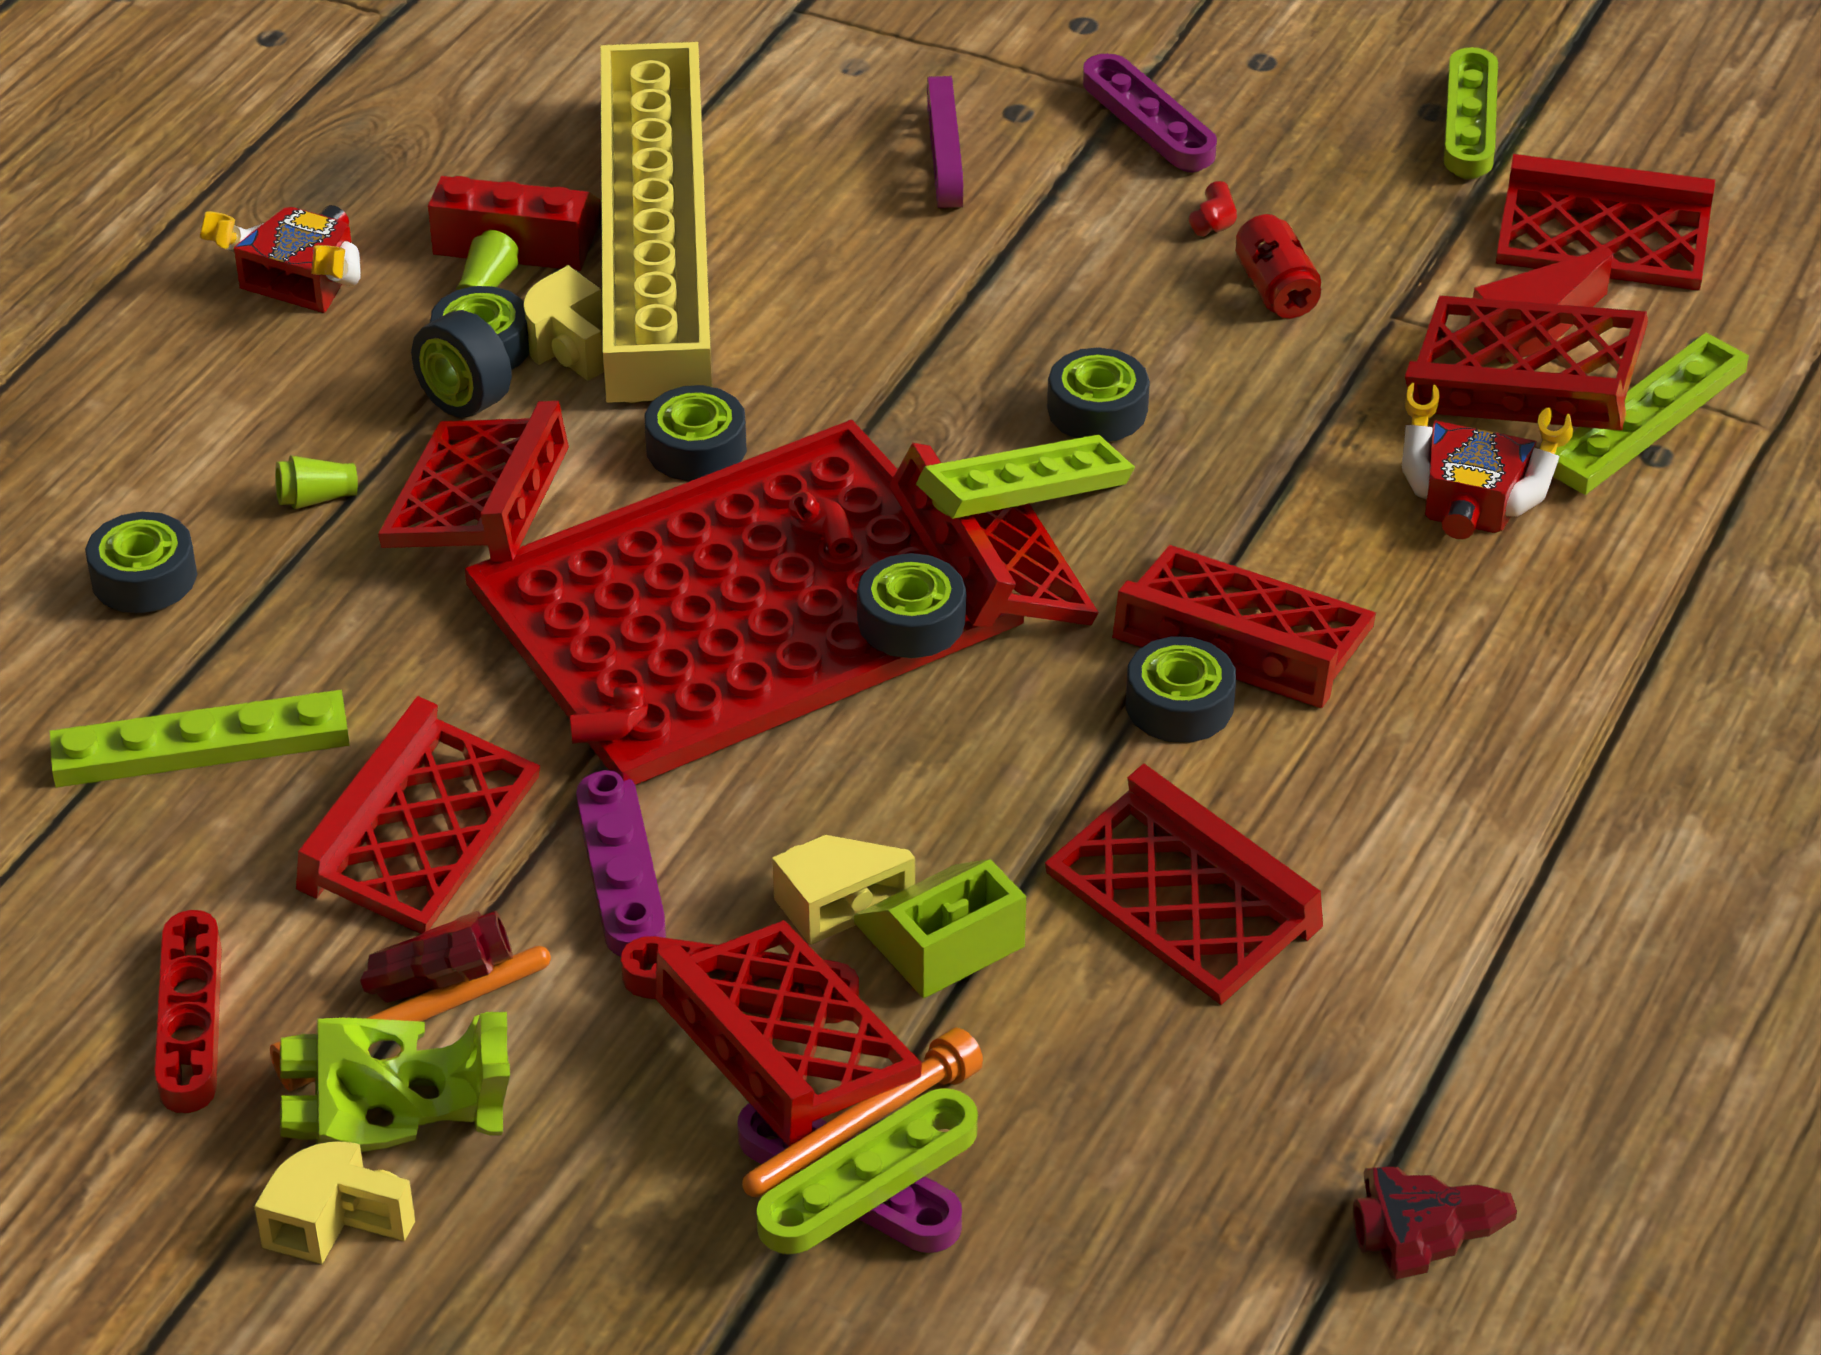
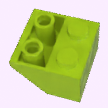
M991 859L954 864L854 914V923L924 999L1025 947L1026 895Z

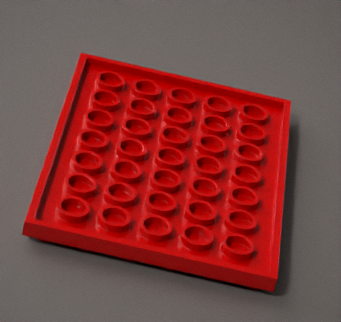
M852 419L523 545L519 548L513 561L491 562V558L465 568L466 585L569 719L570 715L606 712L612 705H615L613 691L617 685L637 683L644 688V702L649 704L646 717L634 729L619 740L588 742L608 770L616 771L623 781L631 779L635 785L1024 624V616L1000 613L992 628L973 626L966 615L962 635L950 648L933 656L912 659L890 656L873 648L861 636L857 622V588L861 576L874 563L890 556L909 553L931 555L889 487L898 469ZM800 492H809L814 497L838 503L847 515L856 542L854 553L847 558H834L828 550L825 538L803 531L797 527L794 519L788 512V505L792 497Z

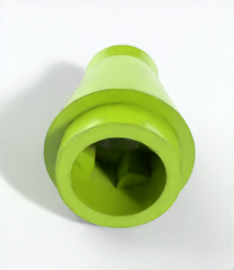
M495 230L485 231L481 236L475 237L472 240L462 278L456 290L473 286L498 287L518 265L517 255L519 251L516 243L506 234Z
M292 455L289 456L288 461H277L275 466V488L279 505H291L292 509L296 510L344 496H356L358 490L356 466L354 463L342 464Z

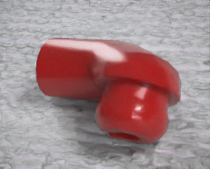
M1215 181L1209 184L1205 190L1207 201L1200 204L1199 210H1195L1189 215L1188 221L1198 236L1205 237L1212 230L1222 232L1230 228L1236 221L1237 210L1230 189L1223 181Z
M800 492L792 497L788 505V512L794 519L797 527L803 531L825 538L828 550L834 558H847L854 553L856 542L847 515L838 503L814 497L809 492Z
M637 683L617 685L613 691L615 705H612L606 712L570 715L572 744L619 740L625 737L647 715L649 704L644 702V688Z

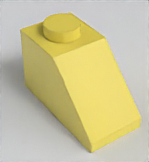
M824 835L803 845L794 846L786 852L772 857L774 900L809 945L855 926L854 914L915 884V857L909 850Z

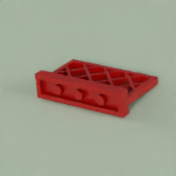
M1513 154L1495 264L1538 269L1577 257L1568 255L1561 249L1575 240H1578L1589 253L1608 247L1614 254L1628 246L1641 259L1634 263L1619 262L1613 256L1609 279L1700 291L1716 179ZM1516 204L1545 209L1528 217ZM1567 211L1595 214V216L1579 224ZM1555 218L1567 230L1550 238L1539 226ZM1618 218L1646 222L1630 230ZM1668 224L1696 227L1697 229L1681 237ZM1606 225L1618 237L1601 245L1590 232ZM1656 231L1669 244L1653 252L1640 239ZM1525 233L1538 244V246L1531 250L1509 247L1510 241ZM1680 253L1693 268L1692 271L1671 269L1663 261Z
M1439 295L1417 361L1409 362L1405 374L1407 390L1414 383L1413 400L1417 404L1426 405L1431 402L1433 385H1436L1439 390V401L1435 414L1538 423V417L1542 410L1550 408L1552 414L1550 424L1564 426L1567 414H1570L1572 426L1622 431L1626 418L1625 399L1648 325L1647 311ZM1449 315L1471 316L1474 322L1454 333L1446 326ZM1509 319L1522 320L1526 324V326L1506 337L1495 328ZM1560 323L1574 324L1578 328L1577 331L1558 341L1547 332ZM1613 327L1630 329L1628 336L1610 346L1600 336V334ZM1486 333L1494 343L1472 355L1463 344ZM1538 337L1546 347L1533 355L1523 359L1514 349ZM1590 341L1599 352L1578 363L1567 354L1572 349ZM1452 350L1462 360L1456 364L1433 363L1435 359ZM1503 354L1514 364L1507 369L1482 367ZM1556 358L1566 368V370L1560 373L1534 371ZM1607 363H1610L1617 371L1616 378L1587 375Z
M538 401L530 418L440 421L378 533L381 548L488 545L491 562L513 561L569 448L559 401ZM510 438H515V439H513V440H511V441H509V442H506V443H504V444L501 443V442H503V441H505V440H508V439H510ZM450 440H463L454 445L449 444ZM485 449L488 450L475 457L469 458V456L474 455L480 451H483ZM503 462L506 463L505 465L500 466L494 470H491L489 472L487 471L488 469L497 466ZM454 464V466L448 469H445L439 473H435V471H438L444 467ZM470 477L473 478V479H471V480H469V481H467V482H465V483H462V484H460V485H458V486H456V487L453 486L454 484H456V483H458V482H461V481H463V480H465V479H467V478H470ZM489 490L492 491L491 493L484 495L478 499H471ZM436 492H439V493H440V494L435 495V496H433V497H431V498H429V499H426V500H424V501H422V502L419 501L420 499H423V498H425V497H427V496H429V495H432V494H434V493H436ZM456 505L458 506V508H455V509H453V510H451V511H449V512H446V513H444V514H442V515H438V513H440V512H442V511H444V510H447V509H449V508H451V507H453V506H456ZM473 519L478 521L477 525L460 526ZM422 520L424 521V523H422V524H420V525H418V526L409 527V526H411V525H413V524H415V523H418V522H420V521H422Z
M912 442L889 487L929 554L949 563L962 576L966 589V615L973 626L992 628L999 614L1005 613L1092 626L1099 614L1098 610L1031 505L1025 504L952 519L936 509L932 499L916 485L924 467L940 464L939 458L930 445ZM1015 590L1016 592L1020 593L1021 595L1012 594V591Z
M1169 545L1137 583L1127 580L1118 590L1112 638L1139 647H1144L1151 641L1171 636L1193 637L1212 643L1228 655L1236 669V680L1323 708L1330 699L1334 679L1374 627L1376 612ZM1175 567L1194 574L1175 577L1171 569ZM1236 587L1245 590V592L1226 594L1223 588ZM1206 590L1210 596L1189 598L1186 593ZM1287 604L1298 609L1278 611L1275 605ZM1258 607L1261 613L1242 616L1238 610ZM1339 621L1351 626L1331 628L1327 622ZM1310 624L1314 631L1294 633L1290 627Z
M417 695L298 851L296 890L317 899L323 890L326 889L420 934L428 931L539 778L540 765L437 719L438 705ZM441 742L461 751L465 760L436 765L432 752ZM503 770L518 778L513 785L488 789L483 773ZM472 776L477 789L476 792L454 796L447 795L442 780ZM425 783L432 784L437 799L407 804L403 793L406 787ZM483 806L488 818L485 824L460 828L454 813L455 811ZM443 814L449 829L448 831L419 836L413 819ZM402 821L408 838L383 843L377 842L374 834L377 826ZM455 846L459 856L457 863L431 868L425 851ZM414 853L420 870L389 876L384 862L385 858ZM373 861L378 878L357 882L342 875V872L348 865ZM426 886L430 897L428 903L420 911L398 901L395 891Z
M1145 763L1127 777L1129 790L1045 862L1046 873L1220 1005L1226 1002L1295 938L1300 936L1305 941H1308L1323 927L1321 890ZM1130 814L1147 826L1148 837L1113 839V829ZM1181 851L1191 858V869L1156 871V853ZM1148 853V872L1113 873V855ZM1105 856V874L1079 875L1069 867L1081 857ZM1225 883L1235 891V902L1200 904L1199 885ZM1192 885V904L1157 906L1156 887ZM1149 888V906L1123 908L1114 901V889ZM1100 890H1106V895ZM1270 916L1281 924L1271 935L1244 937L1243 917ZM1236 918L1237 937L1201 939L1200 920ZM1193 920L1192 940L1166 941L1157 934V922ZM1237 953L1238 964L1220 980L1201 967V955Z
M785 920L691 956L679 943L657 951L656 1000L789 1147L812 1133L813 1121L921 1077L922 1062ZM780 945L791 956L789 962L757 957V954ZM716 969L739 972L736 982L711 979L706 973ZM750 974L782 980L779 990L746 985ZM793 982L819 986L824 991V995L822 998L790 992ZM739 1003L772 1008L770 1017L768 1019L745 1015L738 1008ZM783 1010L816 1015L813 1026L780 1021ZM828 1017L854 1022L859 1027V1030L855 1034L826 1029L824 1025ZM773 1039L807 1045L804 1054L798 1055L778 1051L772 1045ZM817 1046L851 1052L848 1063L815 1058ZM861 1054L888 1058L893 1063L883 1069L858 1065ZM807 1076L842 1082L841 1086L817 1095L814 1089L806 1082Z

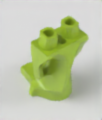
M485 1012L474 1016L466 1033L452 1045L435 1049L416 1051L417 1041L425 1034V1022L321 1018L317 1019L316 1034H301L281 1038L280 1079L315 1078V1095L281 1096L280 1136L302 1140H316V1145L326 1142H352L360 1144L361 1152H366L416 1140L419 1125L442 1120L475 1122L477 1132L489 1136L502 1135L503 1104L510 1078V1064L507 1051V1012ZM378 1041H395L400 1046V1052L396 1056L382 1060L371 1057L368 1049L370 1045ZM422 1085L437 1086L439 1096L437 1098L425 1099L411 1090L410 1087ZM381 1108L392 1113L394 1120L392 1124L386 1127L369 1124L366 1119L367 1110Z

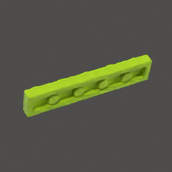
M1704 333L1627 392L1625 399L1626 418L1622 431L1580 427L1573 432L1572 438L1567 444L1557 447L1555 455L1560 457L1553 477L1580 493L1587 495L1744 374L1747 369L1749 355L1708 333Z
M1100 435L925 466L916 485L932 499L936 509L954 519L1125 485L1135 466Z
M342 689L49 731L52 773L56 788L350 746Z

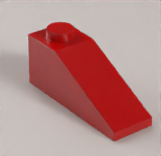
M1607 247L1474 287L1473 298L1593 307L1607 294L1613 252ZM1470 316V323L1474 322V320ZM1509 319L1495 328L1506 337L1526 326V324L1522 320ZM1560 323L1547 332L1557 341L1574 324ZM1486 333L1477 336L1485 347L1494 343ZM1535 337L1514 349L1523 358L1533 355L1546 346L1538 337ZM1505 354L1496 358L1500 364L1510 362Z

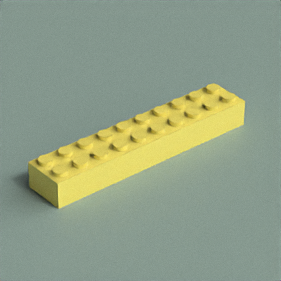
M698 42L601 45L602 312L606 403H637L653 401L664 392L682 386L705 385L712 387Z

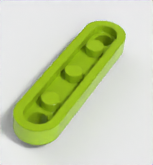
M1475 47L1462 48L1455 51L1450 56L1448 69L1444 165L1449 171L1463 179H1475L1488 173L1493 167L1495 154L1498 60L1491 52Z
M943 1088L929 1091L769 1190L762 1196L757 1205V1232L760 1240L771 1250L783 1254H797L807 1251L968 1149L977 1137L978 1110L974 1101L968 1095L954 1089ZM940 1129H949L948 1132H941V1131H938V1130H940Z

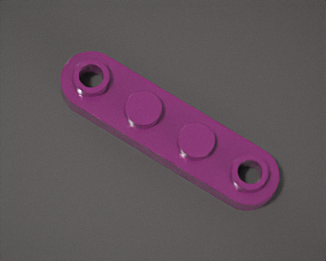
M1104 53L1094 55L1085 61L1083 65L1084 88L1172 165L1185 172H1198L1214 163L1217 148L1216 135L1127 59L1116 54Z
M605 770L592 773L585 777L577 787L578 814L605 942L614 954L621 957L625 946L634 939L643 936L666 938L665 914L634 782L631 779L623 781L616 771Z
M750 1103L743 1107L737 1121L738 1142L741 1150L749 1158L763 1164L789 1147ZM821 1118L813 1121L812 1132L827 1122ZM774 1136V1137H777V1138H776V1139L769 1140V1139H767V1138H765V1137ZM924 1176L858 1219L913 1250L934 1253L951 1247L958 1240L962 1230V1205L959 1198L951 1190Z

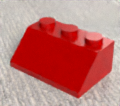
M441 176L428 204L433 255L467 258L472 240L477 236H481L485 231L495 230L506 234L516 243L519 251L517 255L518 264L562 269L569 265L575 271H581L602 218V201L588 191L569 190L565 187L551 188L523 185L513 181L495 182L470 179L465 176Z

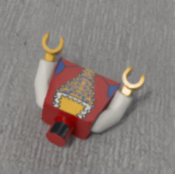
M326 206L319 214L295 207L283 208L265 223L249 229L235 226V219L231 216L218 212H205L199 237L204 240L215 241L217 246L234 252L240 289L325 313L342 285L347 287L354 286L360 280V256L358 248L351 241L349 218L337 206Z
M1414 383L1408 387L1405 409L1408 415L1412 417L1411 425H1406L1402 471L1415 495L1426 499L1425 516L1430 520L1442 522V528L1447 535L1455 539H1466L1473 535L1475 529L1492 533L1500 532L1504 529L1511 516H1520L1545 499L1560 457L1555 455L1556 449L1567 444L1572 438L1573 428L1570 414H1567L1565 424L1561 429L1550 431L1546 428L1550 424L1551 409L1546 408L1542 410L1538 417L1542 443L1540 448L1537 449V441L1440 421H1435L1433 428L1428 427V418L1432 417L1437 410L1439 390L1436 385H1433L1431 402L1426 405H1420L1412 398Z

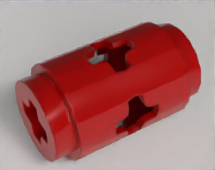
M1270 214L1258 215L1246 221L1236 235L1235 252L1246 274L1252 279L1253 285L1267 309L1282 318L1289 319L1301 317L1310 312L1321 298L1322 281L1320 274L1309 256L1305 254L1291 226L1286 221Z

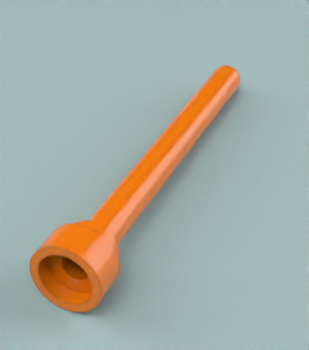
M534 946L513 955L511 960L495 965L489 975L471 981H462L444 988L433 989L366 1019L422 1022L545 969L551 961L550 952L543 946ZM281 1041L270 1045L271 1060L279 1079ZM283 1078L280 1081L291 1092L314 1082L315 1078Z
M952 1028L930 1043L929 1051L925 1054L920 1078L859 1102L747 1173L742 1182L743 1190L751 1197H760L937 1083L957 1085L979 1072L983 1065V1056L978 1043L967 1031L961 1028Z

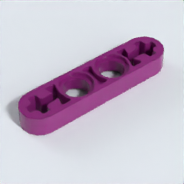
M952 76L927 77V111L937 208L963 207V171Z

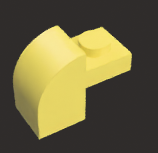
M568 265L538 281L525 296L524 313L528 330L529 355L538 365L556 357L563 366L570 367L589 381L604 372L601 331H603L601 289Z
M326 1142L310 1146L295 1153L277 1168L254 1206L262 1248L318 1264H323L344 1225L405 1241L415 1223L410 1181L399 1178L386 1170L363 1168L360 1144L352 1142Z

